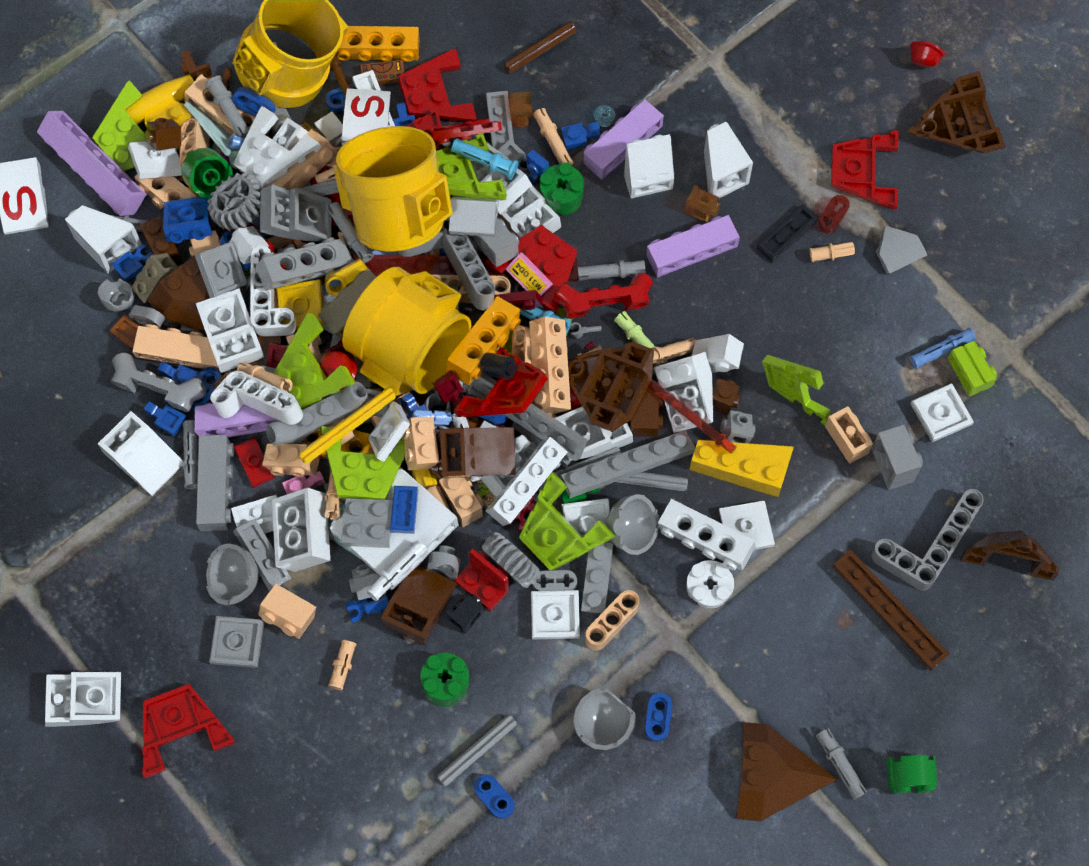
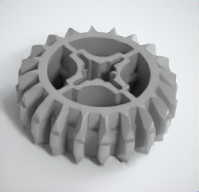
M236 173L234 177L229 176L228 180H222L220 186H215V192L210 193L212 198L208 200L209 206L207 209L213 221L223 229L226 228L230 231L232 229L236 230L241 226L246 228L247 223H253L255 217H260L261 190L264 187L252 174L243 173L240 175Z
M494 532L482 545V550L522 587L528 588L540 575L538 567L500 533Z

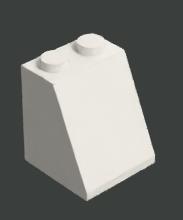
M727 122L711 126L707 130L704 158L709 200L712 202L749 184L753 162Z
M82 205L80 208L73 210L65 219L74 239L108 274L114 270L112 267L113 262L128 251L132 254L135 253L137 248L142 245L135 227L131 223Z

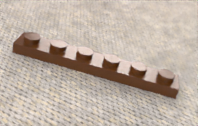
M851 549L832 565L838 574L930 671L949 656L945 648Z

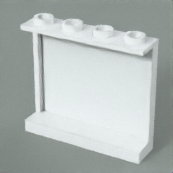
M401 467L386 500H393L394 486L418 487L415 534L391 533L390 548L348 546L379 576L383 570L387 571L416 540L420 541L427 548V552L396 581L397 584L394 587H390L391 590L409 575L458 526L457 516ZM344 514L338 519L333 520L330 527L332 536L334 538L338 537L340 540L342 539Z

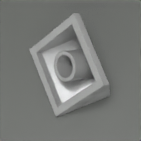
M454 196L450 199L453 214L450 216L449 234L495 237L499 199Z

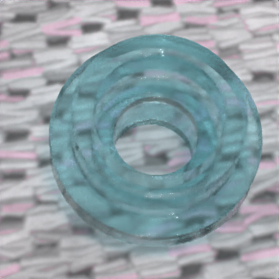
M607 105L599 106L594 111V120L598 121L600 126H609L615 120V111Z

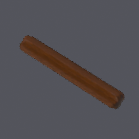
M573 22L563 25L504 63L505 70L509 74L518 70L575 34L576 26Z

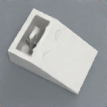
M670 134L664 136L656 135L651 139L634 140L626 144L624 178L630 198L673 189L674 171Z
M706 352L654 367L674 433L713 422L712 372Z
M132 411L98 443L102 452L151 496L182 467L183 461Z

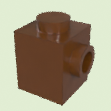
M157 118L155 121L147 122V131H145L146 141L156 151L181 147V126L172 118Z
M718 378L712 392L713 410L728 415L733 407L737 409L741 399V395H738L740 386H737L731 380Z

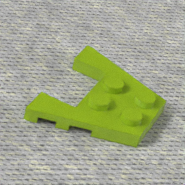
M130 80L126 83L92 137L98 146L124 172L135 168L128 149L129 143L146 141L144 132L126 112L129 107L143 97Z
M483 133L475 135V139L471 141L463 140L488 152V145ZM449 147L436 151L439 164L438 173L446 175L449 195L506 200L507 193L502 180L478 182L469 158L451 152Z
M308 313L274 371V374L292 381V389L290 392L287 390V392L295 396L301 409L322 400L324 396L339 392V389L345 386L348 387L356 383L347 367L342 365L329 377L325 376L308 347L324 330L315 314Z
M767 355L762 363L769 387L792 403L797 400L803 405L804 411L810 416L815 413L821 417L820 423L825 426L828 417L831 416V411L810 399L809 387L807 386L809 385L819 390L824 384L821 372Z
M322 426L321 434L324 435L333 427ZM403 437L400 438L384 462L377 459L375 454L341 451L342 439L326 450L337 498L386 500L400 466L405 459Z
M551 472L546 478L545 486L540 491L534 510L530 512L519 538L550 571H553L613 539L615 535L602 521H597L582 536L552 505L568 486L554 472Z

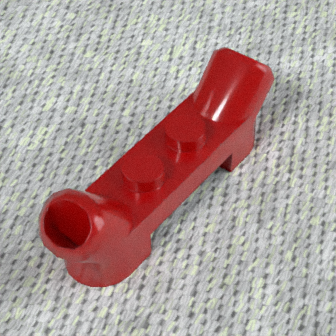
M637 273L628 287L614 285L606 290L593 288L584 293H580L567 283H562L555 292L553 300L564 307L565 316L569 319L584 317L590 311V307L624 303L625 311L636 310L650 304L648 292L653 282L647 274Z

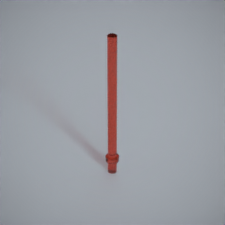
M653 379L651 380L648 388L715 441V445L718 447L722 446L730 454L736 450L737 446L727 439V435L724 433L720 434Z

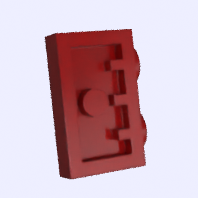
M471 549L469 552L470 564L455 579V582L470 596L471 594L477 596L483 602L482 606L491 612L509 592L508 574L500 566H493L485 553L482 551L476 552L474 549Z

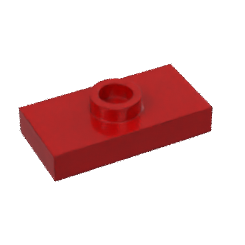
M255 437L234 446L253 488L275 479L273 474L270 473L271 471L262 466L264 455Z

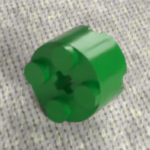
M199 148L189 151L182 164L181 172L184 182L203 198L211 199L210 193L216 191L215 186H220L222 180H228L229 176L233 177L232 168L218 152L210 148Z
M569 163L554 165L548 168L540 177V194L555 213L564 216L572 214L579 209L583 200V177Z
M439 653L430 656L422 667L420 676L422 691L434 705L450 707L466 696L469 689V671L464 660L451 653ZM445 676L448 677L446 683H442L441 679Z
M928 755L900 756V760H894L893 757L886 759L888 789L892 790V795L907 794V792H911V789H916V793L936 791L938 777L935 755L930 757Z

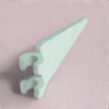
M186 101L185 107L222 152L229 156L230 164L235 168L233 162L239 150L229 148L231 134L191 102Z

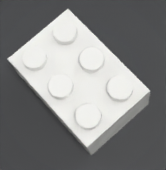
M305 488L272 499L275 566L277 568L296 572L330 561L328 518L325 516L327 503L325 501V493Z

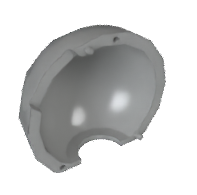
M634 494L620 499L614 504L607 517V527L615 535L611 541L616 547L628 554L639 555L646 552L653 545L658 534V510L655 509L652 502L645 495Z
M230 543L220 545L211 553L207 561L208 567L206 572V588L209 595L217 603L223 605L236 604L248 597L255 589L258 581V567L252 554L245 548Z
M602 687L590 691L580 700L575 709L574 726L577 735L583 743L593 749L610 750L621 746L629 739L635 728L636 714L610 690Z

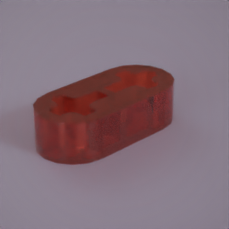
M836 195L830 200L818 222V228L821 232L832 234L838 229L850 206L848 198L843 195ZM839 203L843 204V206L839 208L838 212H836V205H838ZM830 217H832V224L826 226L825 222H827L830 219Z

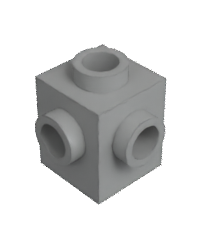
M730 410L727 417L722 419L720 425V432H723V442L750 443L755 433L752 415Z

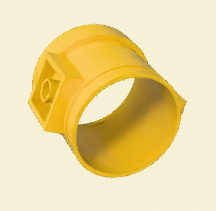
M264 0L254 21L242 34L232 63L244 87L271 100L275 107H299L313 100L320 92L328 77L330 63L340 47L349 26L328 0ZM265 30H282L299 37L314 51L317 59H300L288 55L273 44Z
M405 126L382 127L355 136L338 151L336 157L337 167L334 169L341 205L342 208L352 211L357 238L363 245L379 251H401L420 246L434 238L442 229L444 221L453 214L447 177L444 174L438 173L439 164L435 142L428 133Z
M392 267L377 276L361 294L346 321L342 342L346 351L364 362L360 373L365 375L368 381L380 385L384 390L390 387L396 396L412 390L419 394H424L434 389L432 383L447 373V359L471 330V320L455 309L461 298L460 293L426 271L410 274L400 267Z

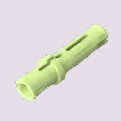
M625 311L615 318L614 321L626 333L628 340L649 348L655 347L642 332L641 326L636 325ZM668 360L663 361V363L659 365L653 364V366L657 367L663 364H667Z

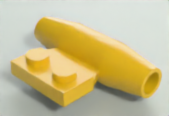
M190 75L164 82L143 93V97L129 107L126 112L136 124L145 122L146 128L147 122L155 121L157 118H172L182 126L186 120L193 118L181 102L185 100V91L194 83V80Z

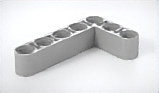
M450 217L444 221L440 232L430 241L411 249L397 251L401 256L411 257L443 248L473 305L477 309L484 311L493 304L495 285L468 236L449 234Z
M969 489L962 495L923 560L889 539H881L872 550L871 558L873 562L921 591L928 590L937 579L984 501L983 495L975 489ZM966 499L973 500L976 506L968 505ZM954 518H961L964 524H957ZM943 536L950 537L953 543H946L943 540ZM878 549H886L889 555H881ZM931 555H938L941 558V562L932 560ZM899 561L907 562L909 568H902L899 565ZM919 574H927L930 581L922 580Z

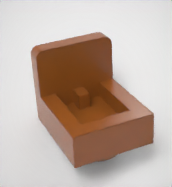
M189 50L181 53L183 61L179 63L184 75H190L194 81L201 74L206 78L213 77L209 63L196 67Z

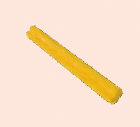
M387 387L299 453L302 462L305 464L311 462L396 398L395 392L390 387Z

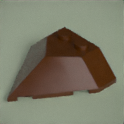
M980 71L958 77L946 93L944 92L921 116L919 122L907 131V134L983 154L1005 148L999 127L995 128L985 99L986 88Z
M194 255L162 279L148 298V301L156 311L165 317V320L206 333L196 303L210 299Z
M630 342L626 343L623 347L597 350L577 355V358L568 360L569 384L593 425L613 432L632 419L652 380L653 349Z
M1021 530L991 533L967 548L960 558L961 562L984 566L993 552L1032 560L1030 576L1054 581L1059 575L1060 570L1041 544Z
M749 722L742 723V762L736 819L761 822L780 810L815 793L824 786L837 781L834 776L769 725Z

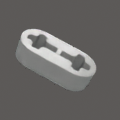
M135 305L128 315L134 322L142 326L151 324L160 328L165 320V317L155 309Z
M568 570L540 571V575L532 585L535 591L575 590L577 587V577L572 571ZM564 577H569V581H573V583L569 584V587H565L564 583L556 582L564 581ZM541 578H545L546 582L554 583H547L546 587L542 588L536 582H540Z

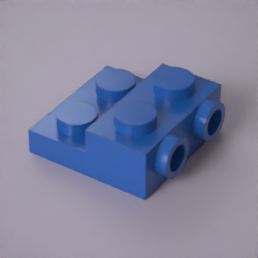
M194 197L164 202L163 229L167 242L181 243L186 239L195 238L196 240H202L206 236H212V221L207 209L209 199Z

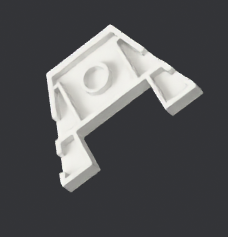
M261 106L233 165L242 173L252 174L265 188L288 172L287 169L296 162L300 164L306 160V155L313 150L316 153L322 146L316 140L304 134L291 151L287 150L265 135L276 123L278 117Z

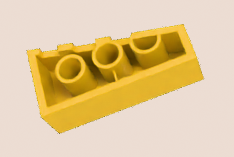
M698 440L689 470L778 497L794 447Z

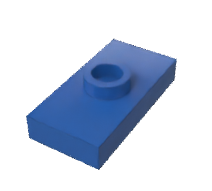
M394 486L390 524L391 533L415 534L418 487Z

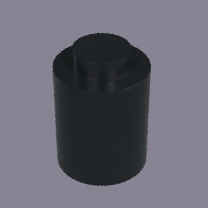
M487 352L481 358L480 370L484 375L509 380L515 375L517 364L513 357Z

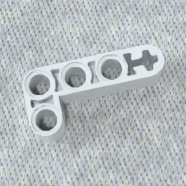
M256 246L251 251V323L256 334L260 336L291 335L297 328L293 312L288 308H274V289L265 291L263 284L257 282L260 276L256 265L263 255L271 251L266 246ZM260 299H268L264 304L257 303ZM284 319L291 320L286 325L280 324V322ZM267 320L265 325H257L259 321Z
M233 371L227 375L210 397L217 412L223 418L233 416L244 404L289 425L296 424L303 418V411L294 395L242 371Z

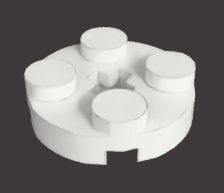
M713 560L703 561L695 564L688 574L686 582L687 592L691 599L693 598L701 607L717 608L723 605L732 595L734 578L729 568L723 563ZM708 579H712L717 584L713 586L712 590H709L708 586L704 585V582H707Z

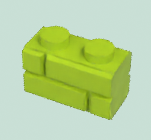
M975 341L953 349L947 358L968 396H973L980 391L991 388L997 380L995 368L992 365H988L985 360L986 354L981 346L978 347Z

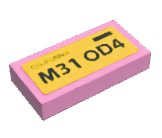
M523 252L506 268L526 291L536 290L541 297L553 285Z

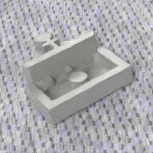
M884 226L883 235L875 253H878L877 255L886 274H890L927 256L917 235Z

